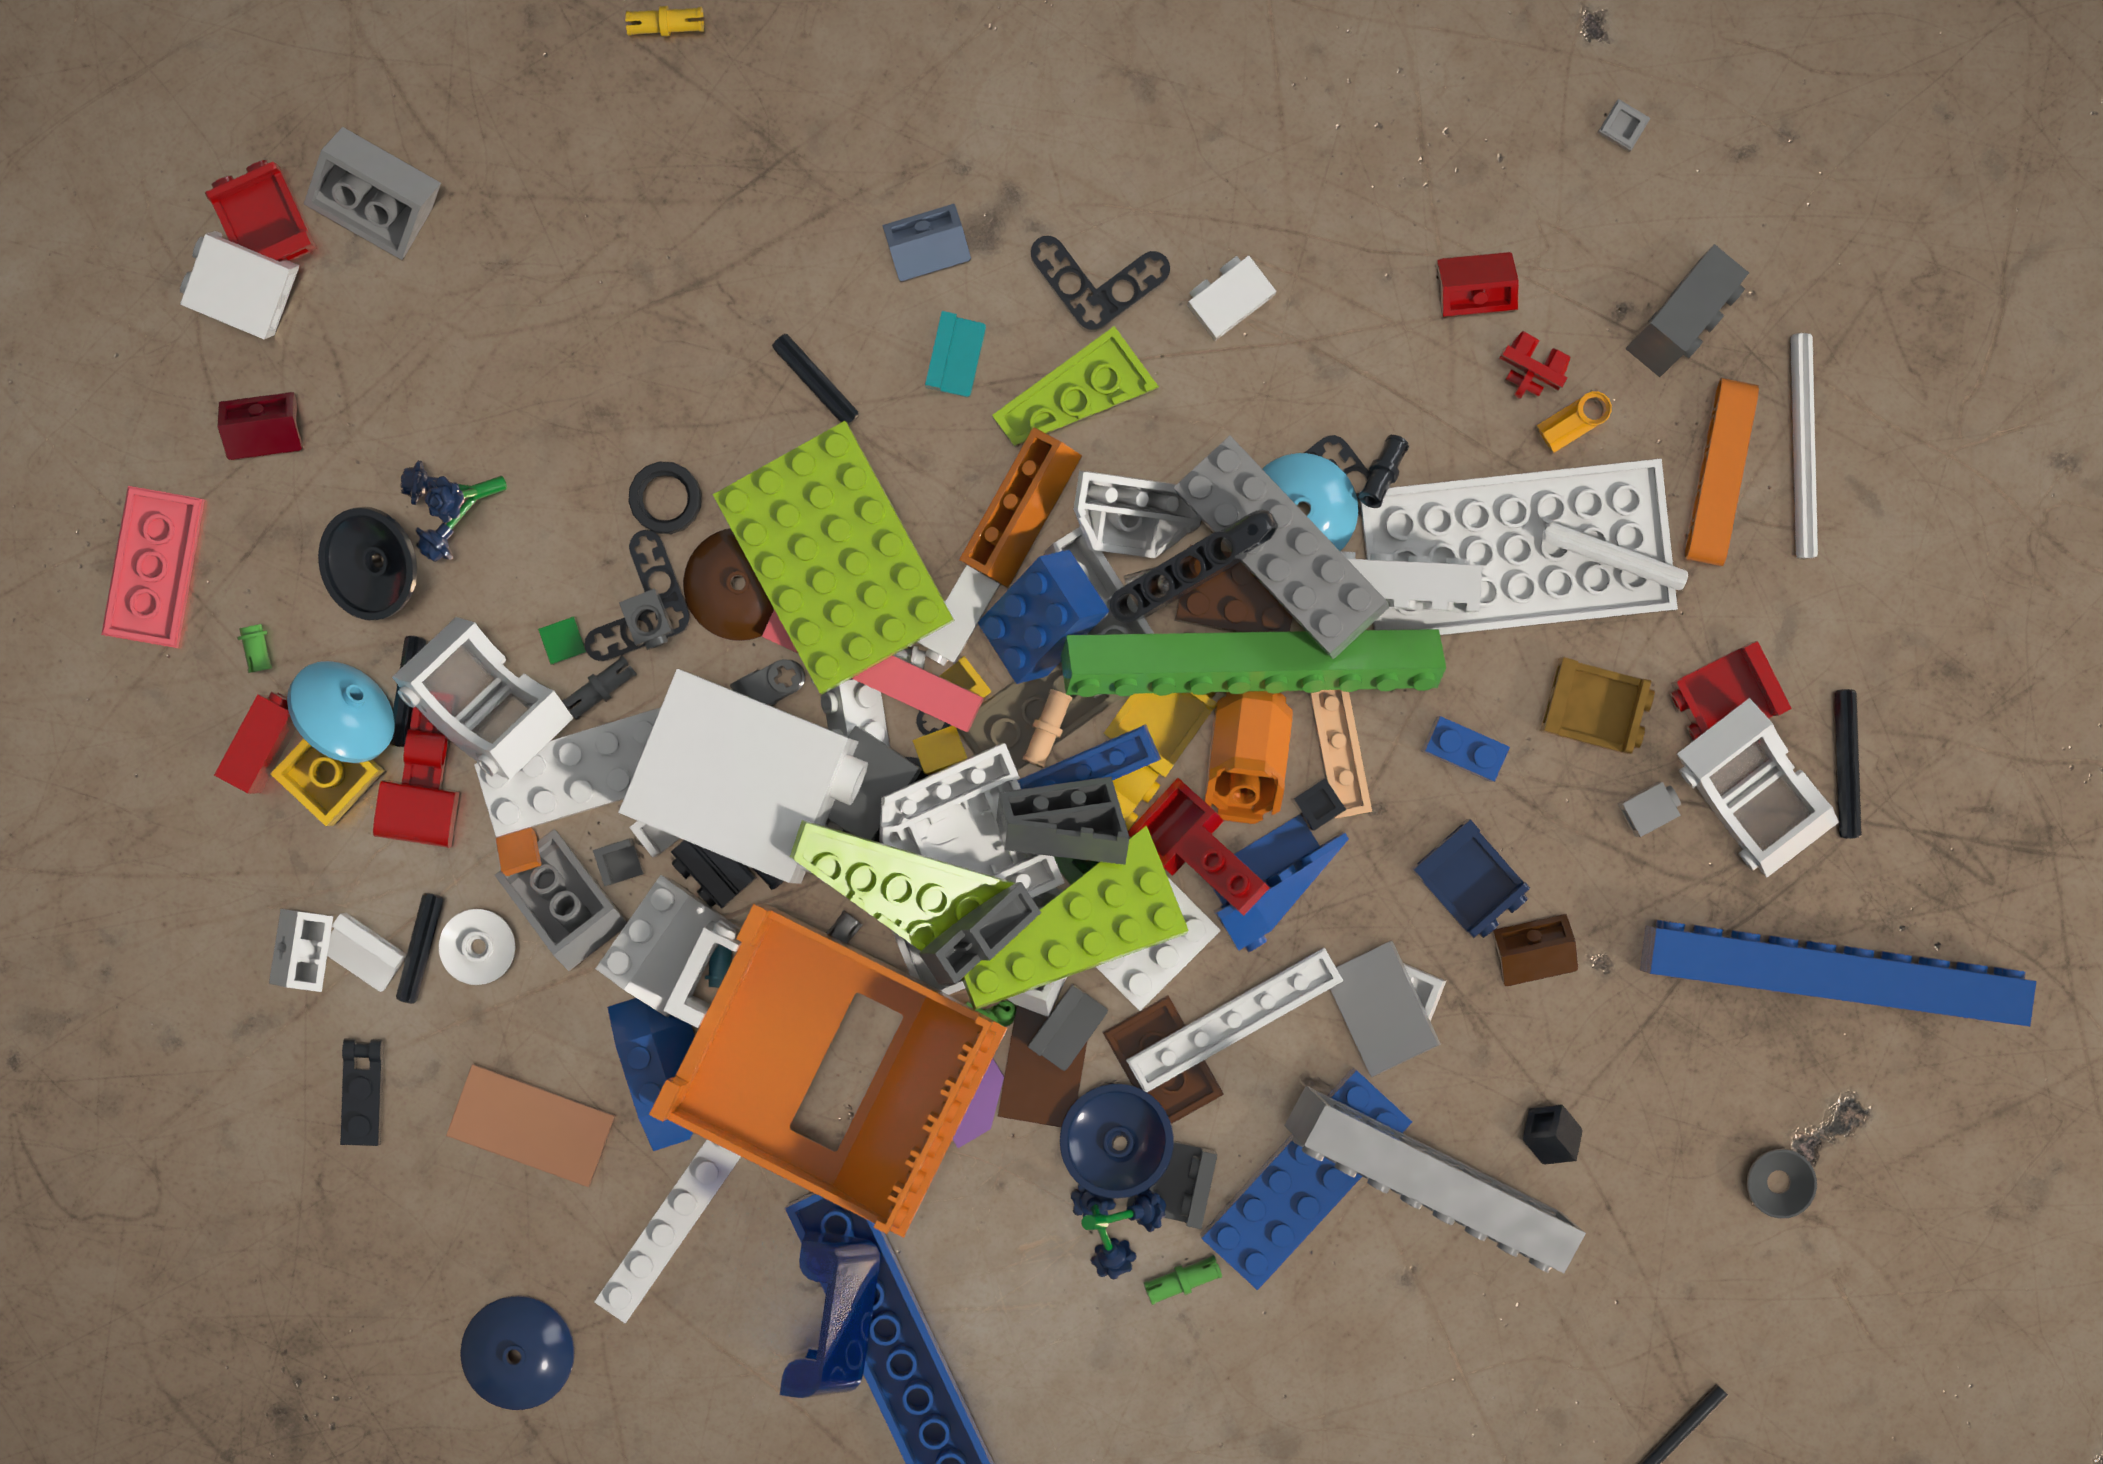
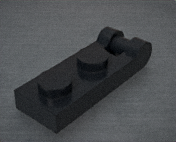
M344 1038L340 1145H381L384 1055L382 1039H371L370 1043H357V1039ZM357 1058H369V1069L357 1068Z

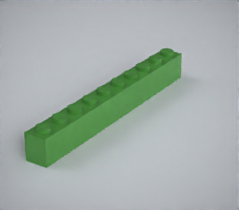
M1439 629L1365 630L1334 659L1306 631L1066 635L1061 653L1066 695H1080L1082 697H1092L1097 694L1131 696L1133 694L1154 693L1159 696H1165L1171 693L1204 695L1210 692H1230L1232 694H1243L1248 691H1267L1268 693L1275 694L1283 691L1301 690L1315 693L1321 690L1353 692L1359 689L1391 691L1406 688L1425 691L1431 688H1438L1446 670Z

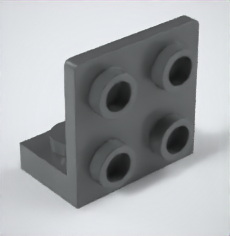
M1174 1142L1173 1154L1167 1170L1158 1182L1150 1188L1152 1192L1158 1193L1166 1203V1215L1164 1218L1185 1222L1188 1227L1202 1229L1218 1155L1216 1151ZM1135 1196L1128 1197L1126 1207L1133 1205Z

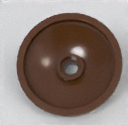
M731 528L710 535L693 551L685 568L683 590L687 606L697 622L712 634L728 640L745 641L762 637L774 608ZM735 576H742L745 579V586L741 590H735L731 585V581Z

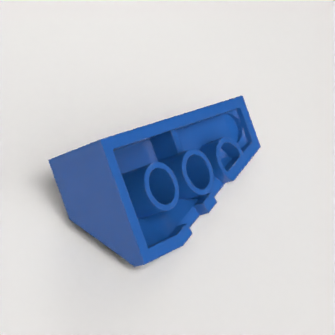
M1340 833L1317 849L1264 880L1263 882L1270 888L1244 916L1229 902L1213 910L1238 951L1245 947L1249 953L1267 942L1264 935L1272 931L1349 840L1346 833Z

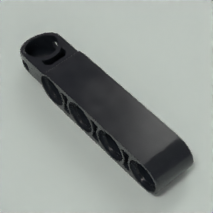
M1256 510L1223 530L1210 534L1117 590L1110 600L1112 614L1122 622H1132L1152 615L1241 562L1248 552L1270 540L1278 529L1276 519L1267 510ZM1224 538L1228 539L1232 544L1230 557L1225 556L1221 550V542ZM1192 557L1197 558L1201 565V571L1198 576L1194 575L1189 567ZM1161 575L1169 582L1167 594L1162 593L1158 586V580ZM1130 594L1138 602L1136 613L1132 612L1127 604Z

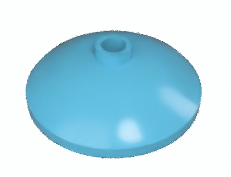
M1308 453L1285 455L1273 460L1263 468L1264 472L1296 505L1299 502H1306L1309 505L1310 512L1307 517L1341 551L1352 537L1358 518L1356 492L1347 475L1328 459Z
M321 661L303 668L291 682L288 689L287 704L292 722L300 735L322 754L342 762L361 763L376 758L390 744L395 729L392 707L382 689L362 671L339 662Z

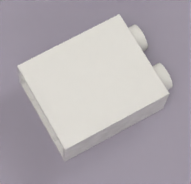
M677 669L618 813L788 883L801 884L806 871L811 872L790 857L801 821L805 820L825 826L835 799L851 805L864 780L868 762L853 757L859 741L692 673Z

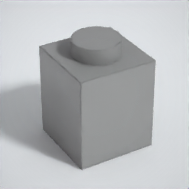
M1656 782L1617 803L1635 837H1642L1681 816L1677 809L1681 805L1678 795L1671 785L1665 787L1663 782Z

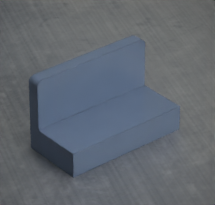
M955 203L882 225L900 281L961 264L971 259Z

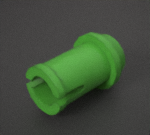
M262 624L239 628L241 636H238L237 639L242 640L248 673L272 668L264 635L268 634L267 630L263 631Z

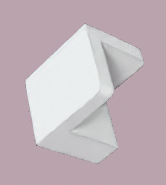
M640 821L629 827L652 857H657L680 839Z

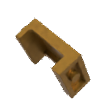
M1561 657L1558 660L1540 731L1613 751L1632 754L1634 747L1638 749L1641 747L1644 738L1645 727L1640 726L1643 712H1649L1653 704L1655 690L1650 689L1651 680L1624 675L1579 663L1577 660Z

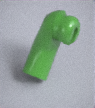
M1007 1000L1001 1001L999 1004L986 1010L976 1009V1011L1005 1027L1010 1026L1014 1022L1017 1012L1015 1005ZM967 1001L966 1005L973 1008L972 1004Z

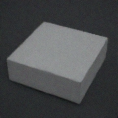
M1618 99L1597 133L1630 152L1649 122L1650 117Z

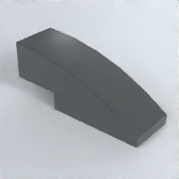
M1017 882L961 918L926 946L919 955L939 984H956L981 960L990 961L1040 915L1041 911L1023 883Z

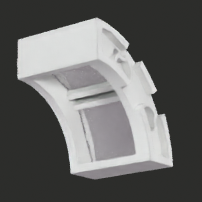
M455 617L392 678L401 688L398 690L401 699L412 708L416 706L441 733L467 755L476 760L485 773L490 776L496 773L511 779L573 717L554 690L539 684L526 674L518 678L503 665L506 661L505 656L490 642L475 622Z
M1749 698L1682 749L1677 755L1684 766L1679 770L1680 774L1692 788L1697 787L1716 816L1743 849L1739 852L1742 860L1752 871L1758 867L1767 878L1839 822L1833 807L1817 790L1801 769L1794 773L1792 769L1795 767L1785 755L1789 751L1779 737L1773 723Z

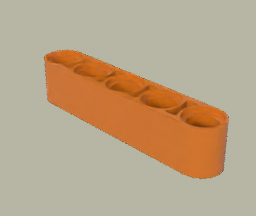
M1720 378L1718 382L1686 542V560L1722 567L1725 564L1755 416L1759 385Z

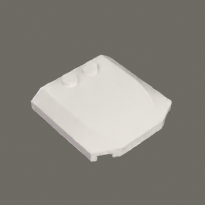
M1005 743L996 745L881 797L879 841L882 844L1014 883L1022 882L1032 898L1065 883L1053 856L1004 850L996 821L999 793L1021 790L1017 781L1020 777Z

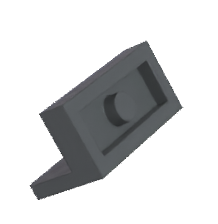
M1071 984L1050 1016L1028 1044V1048L1065 1071L1106 1016L1108 1010L1077 986Z

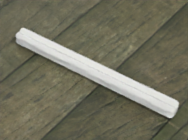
M1797 333L1791 336L1795 540L1797 558L1805 559L1814 558L1818 555L1813 337L1808 333Z

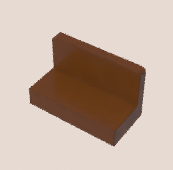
M1567 914L1493 930L1494 942L1501 961L1502 978L1505 986L1572 973L1578 970L1576 941Z

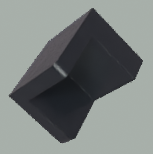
M1321 778L1291 798L1297 810L1313 831L1346 810L1326 778Z
M1563 1104L1529 1108L1522 1140L1542 1164L1577 1161L1583 1130Z

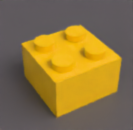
M303 738L270 775L325 826H334L385 770L373 759L361 763L335 760L316 750Z

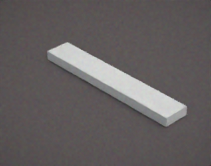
M1322 948L1126 1059L1143 1091L1148 1092L1343 982V979L1326 949Z

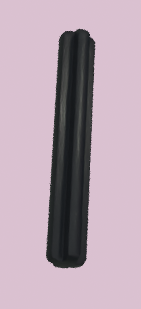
M1840 689L1835 692L1839 834L1844 839H1855L1862 835L1857 692L1853 689Z

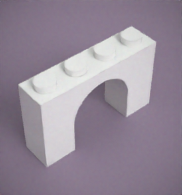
M966 565L945 601L955 621L917 642L928 648L925 656L942 666L946 664L947 660L955 664L1000 584Z

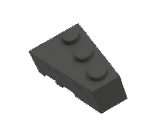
M1714 244L1699 259L1662 307L1649 319V323L1625 349L1657 376L1661 377L1682 355L1689 359L1703 343L1698 336L1704 329L1710 333L1724 317V314L1719 311L1725 303L1732 306L1744 292L1745 288L1740 284L1749 272Z
M1112 777L999 793L996 821L1004 850L1126 864L1129 834Z

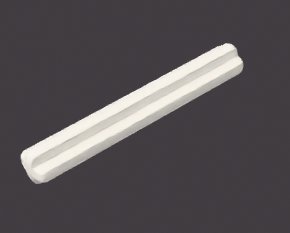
M1549 522L1543 532L1542 540L1546 543L1667 587L1682 590L1687 582L1688 572L1686 570L1554 522Z

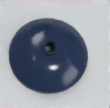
M1126 1084L1100 1086L1081 1096L1068 1111L1060 1133L1061 1155L1070 1175L1080 1186L1089 1192L1105 1198H1128L1151 1188L1167 1170L1174 1149L1172 1124L1162 1105L1147 1092ZM1119 1137H1124L1127 1141L1126 1147L1120 1151L1114 1148V1141Z
M518 1295L497 1299L483 1307L472 1318L462 1338L460 1356L464 1375L470 1386L481 1398L500 1408L525 1410L544 1404L563 1388L573 1368L575 1347L570 1328L558 1311L539 1299ZM510 1350L519 1351L521 1354L520 1362H511L508 1358V1352Z

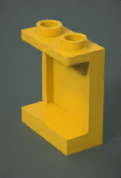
M1210 692L1204 695L1171 693L1165 696H1159L1154 693L1133 694L1129 696L1103 734L1109 739H1113L1146 724L1161 757V760L1147 766L1165 778L1217 706V702L1212 699L1216 693Z

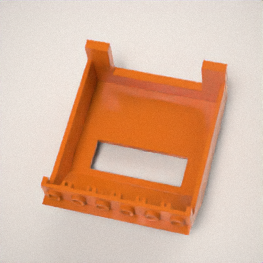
M766 903L753 904L736 938L741 941L739 949L676 1076L665 1081L649 1115L662 1122L669 1120L875 1223L873 1228L885 1234L891 1231L904 1238L1007 1028L939 989ZM860 993L902 1014L903 1019L838 1150L833 1151L793 1131L790 1126L855 994Z

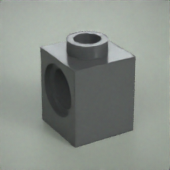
M652 589L619 602L636 646L645 644L646 649L650 650L668 642L666 636L674 633L658 590ZM644 611H654L658 617L656 628L650 632L642 631L638 625L639 616Z

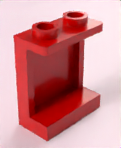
M261 160L253 163L246 168V174L235 179L232 175L220 178L211 184L213 189L205 192L207 199L212 203L229 241L279 262L294 260L317 249L281 167L275 162L268 163L267 160Z

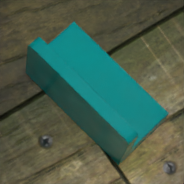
M941 312L925 382L926 388L970 397L986 330L984 323L959 318L955 313Z

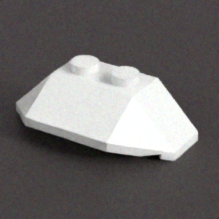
M1079 471L1073 510L1090 550L1156 558L1176 544L1188 532L1191 533L1200 527L1201 519L1178 496L1174 489V486L1177 484Z

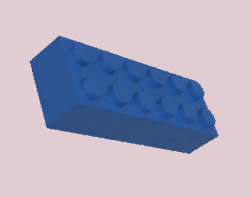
M1354 1067L1327 1095L1401 1133L1412 1123L1404 1113ZM1293 1134L1288 1137L1200 1233L1201 1239L1256 1290L1270 1278L1363 1177L1358 1173L1355 1177L1343 1173L1335 1168V1163L1326 1157L1319 1161L1302 1151L1303 1147L1292 1141Z

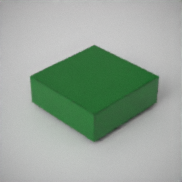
M574 616L538 629L550 665L587 653Z

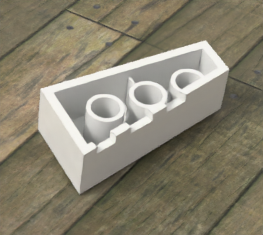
M1340 551L1387 600L1388 609L1471 614L1480 612L1483 565H1469L1470 559L1447 558V563H1431L1432 557L1409 556V561L1405 562L1393 561L1394 555L1371 553L1370 560L1355 559V552Z

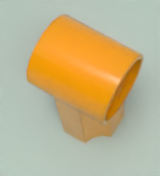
M1592 391L1584 394L1581 398L1536 425L1546 445L1552 453H1555L1604 423L1610 417L1612 405L1610 399L1605 394L1599 391ZM1588 399H1596L1603 406V413L1597 420H1592L1584 414L1583 406Z

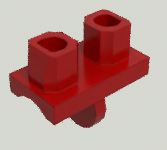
M1522 331L1510 346L1507 345L1498 358L1525 373L1523 376L1511 369L1506 377L1508 381L1518 385L1514 396L1521 399L1527 390L1539 397L1544 387L1532 381L1533 378L1559 391L1560 388H1563L1568 378L1564 374L1567 371L1571 357L1552 348L1544 364L1536 361L1531 356L1540 340L1525 331Z

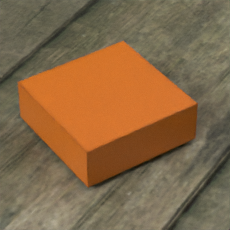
M531 827L496 838L501 872L505 876L542 866L536 832Z

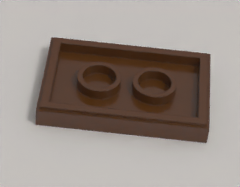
M1169 995L1104 1030L1102 1033L1132 1086L1143 1090L1126 1059L1185 1027V1024ZM1205 1060L1147 1092L1162 1105L1171 1124L1224 1095Z
M1017 1005L998 1117L1062 1128L1068 1111L1078 1099L1087 1042L1068 1069L1065 1071L1061 1070L1042 1055L1039 1056L1028 1048V1044L1048 1017Z

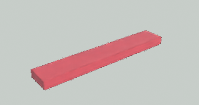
M774 609L762 637L798 653ZM894 655L852 678L965 732H969L984 697Z

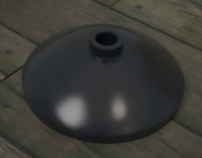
M356 507L335 516L325 528L319 544L318 563L321 578L332 599L350 615L364 620H380L399 612L411 598L417 580L415 551L401 525L381 510L372 507Z

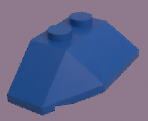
M637 998L608 1006L616 1050L639 1121L653 1151L690 1140L693 1132L669 1120L662 1122L650 1116L649 1113L665 1081L677 1074L695 1037L692 1025L671 1014L669 1017H666Z

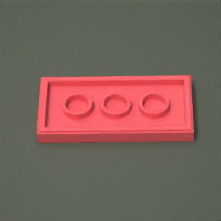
M128 486L101 635L179 648L204 499Z

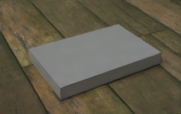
M1389 941L1336 967L1343 982L1330 988L1371 1077L1379 1075L1441 1045L1393 941Z

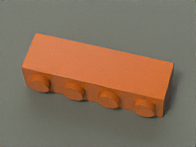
M1033 427L959 560L1008 588L1082 455L1063 442Z

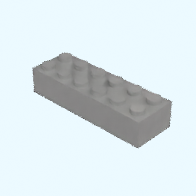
M1230 435L1174 486L1178 496L1213 533L1223 530L1256 510H1267L1273 514L1278 523V529L1270 540L1248 552L1241 563L1332 659L1337 657L1389 608L1387 600ZM1224 538L1222 542L1232 552L1231 542Z

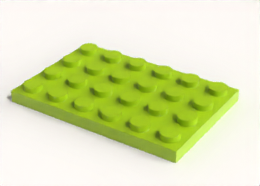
M846 421L839 423L712 494L820 694L830 691L955 621Z

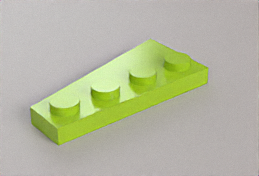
M1113 326L994 413L992 417L1015 447L1025 443L1033 427L1047 434L1158 389L1159 386L1116 327Z

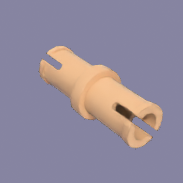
M1054 689L1049 691L1050 694L1039 720H1034L1032 727L1035 730L1026 754L1022 759L1041 768L1046 766L1045 763L1056 737H1061L1063 730L1060 727L1069 703L1073 698Z

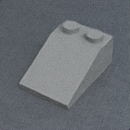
M553 829L537 842L542 866L510 876H505L499 871L495 874V877L553 956L570 971L625 927L627 921L559 833Z

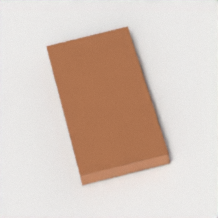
M472 1064L446 1136L590 1187L616 1115L485 1067Z

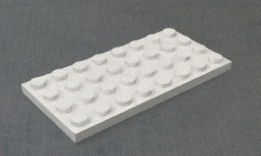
M1662 459L1394 487L1388 489L1380 508H1370L1360 501L1366 560L1371 559V553L1392 554L1394 555L1393 561L1408 562L1409 556L1432 557L1431 563H1447V558L1470 559L1469 565H1483L1480 612L1471 614L1387 609L1373 622L1374 630L1439 629L1440 635L1678 609L1676 589L1551 545L1542 540L1546 525L1549 522H1554L1673 566Z

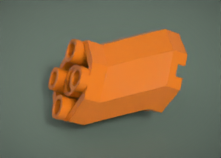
M1248 691L1243 694H1232L1226 692L1225 697L1217 700L1213 721L1205 802L1210 807L1214 804L1218 808V815L1225 821L1256 824L1263 820V814L1271 810V816L1280 812L1285 789V775L1293 710L1286 704V697L1282 693L1273 694L1267 691Z

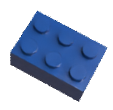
M1065 550L1039 556L978 621V625L1016 684L1048 676L1061 662V653L1066 635H1087L1106 616L1109 609L1072 552Z

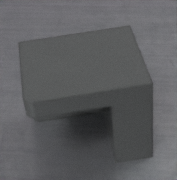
M633 838L593 850L604 886L645 874Z

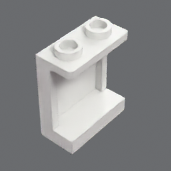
M217 231L207 233L204 237L201 236L196 242L192 257L196 258L193 270L186 273L181 283L180 292L184 295L180 305L262 339L274 336L300 265L288 260L276 261L222 238V234Z
M720 919L719 922L711 921L703 928L663 1011L697 1028L701 1025L711 1004L693 996V993L717 944L735 952L739 949L741 941L736 938L741 930L740 927L727 920Z

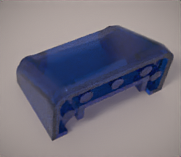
M807 1231L801 1245L800 1269L808 1279L827 1283L818 1348L809 1347L807 1355L804 1358L795 1359L788 1363L782 1375L779 1395L795 1398L847 1393L856 1389L861 1383L864 1374L880 1265V1252L877 1246L869 1240Z

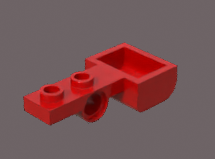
M429 691L452 715L455 695ZM416 706L412 711L410 729L407 732L404 745L402 782L382 780L379 784L373 836L451 848L460 791L441 788L449 739Z
M1177 778L1128 830V834L1130 837H1133L1147 826L1162 865L1168 873L1173 876L1186 862L1244 916L1270 887L1212 835L1224 820L1183 781Z

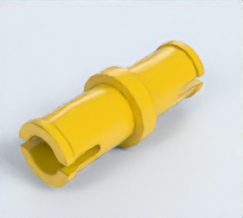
M660 6L659 10L626 11L625 22H642L641 24L626 25L627 35L661 33V36L665 37L670 36L671 32H703L704 21H688V18L704 17L702 7L669 9L668 6Z

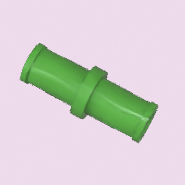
M1211 1255L1186 1267H1182L1180 1264L1175 1266L1174 1271L1148 1282H1143L1151 1305H1155L1157 1302L1182 1292L1184 1295L1192 1293V1288L1218 1278H1223L1218 1263L1216 1264L1215 1256Z

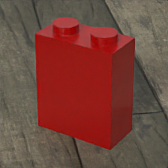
M272 691L269 695L257 694L214 776L247 794L262 793L271 776L270 774L275 769L296 730L289 714L287 696L279 692L276 694Z

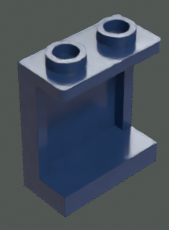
M1466 819L1416 863L1411 870L1470 937L1475 938L1479 934L1484 938L1500 924L1496 918L1508 909L1510 913H1513L1528 900L1525 893L1530 887L1521 880L1480 833L1481 830L1473 821Z

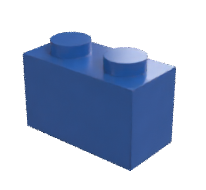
M1438 716L1435 718L1421 751L1489 782H1495L1510 747L1442 716Z

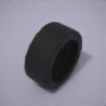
M659 461L645 466L635 475L629 487L628 502L633 516L643 527L658 534H673L685 530L695 521L701 509L702 493L698 481L686 468L674 462ZM660 476H672L680 480L685 486L688 495L684 511L678 517L670 520H659L651 516L643 503V492L647 484Z

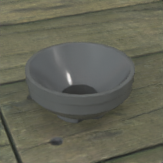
M1775 1149L1759 1156L1752 1164L1747 1177V1189L1752 1202L1761 1212L1779 1219L1791 1218L1804 1212L1811 1205L1817 1190V1178L1812 1165L1804 1156L1787 1149ZM1774 1171H1784L1789 1178L1788 1187L1783 1192L1775 1193L1768 1187V1177Z

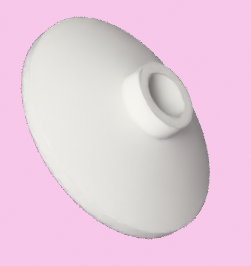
M471 909L457 914L446 924L439 940V954L445 969L454 978L466 984L482 985L497 980L508 970L515 954V939L511 928L499 915L484 909ZM476 939H481L486 945L485 951L481 954L474 952L472 949V944Z

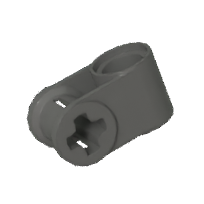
M782 659L730 684V687L733 691L774 706L778 701L802 688L805 682V672L803 667L796 661ZM782 667L786 670H794L796 673L791 678L793 683L791 686L787 683H779L778 678L782 676Z

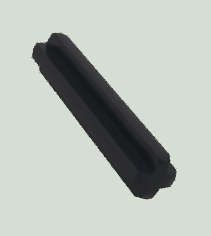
M784 333L774 341L772 347L840 422L846 421L850 425L859 416L857 409L788 334Z
M411 635L405 637L400 669L426 645L424 638ZM397 684L393 707L395 729L390 745L404 747L407 732L410 729L413 708L401 699L398 694V690L401 688Z
M424 893L422 895L396 994V999L401 1002L414 1004L418 999L443 903V897L433 893Z

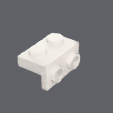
M853 679L821 695V707L826 714L829 730L848 737L854 727L859 726L890 747L881 692Z

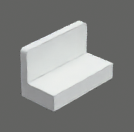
M341 913L332 925L334 929L330 935L327 956L378 991H384L405 961L407 954L349 914Z

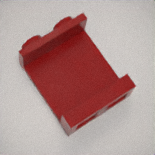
M1758 641L1751 642L1671 683L1674 691L1670 692L1671 698L1680 713L1686 712L1691 722L1687 729L1693 741L1749 698L1768 719L1792 709Z

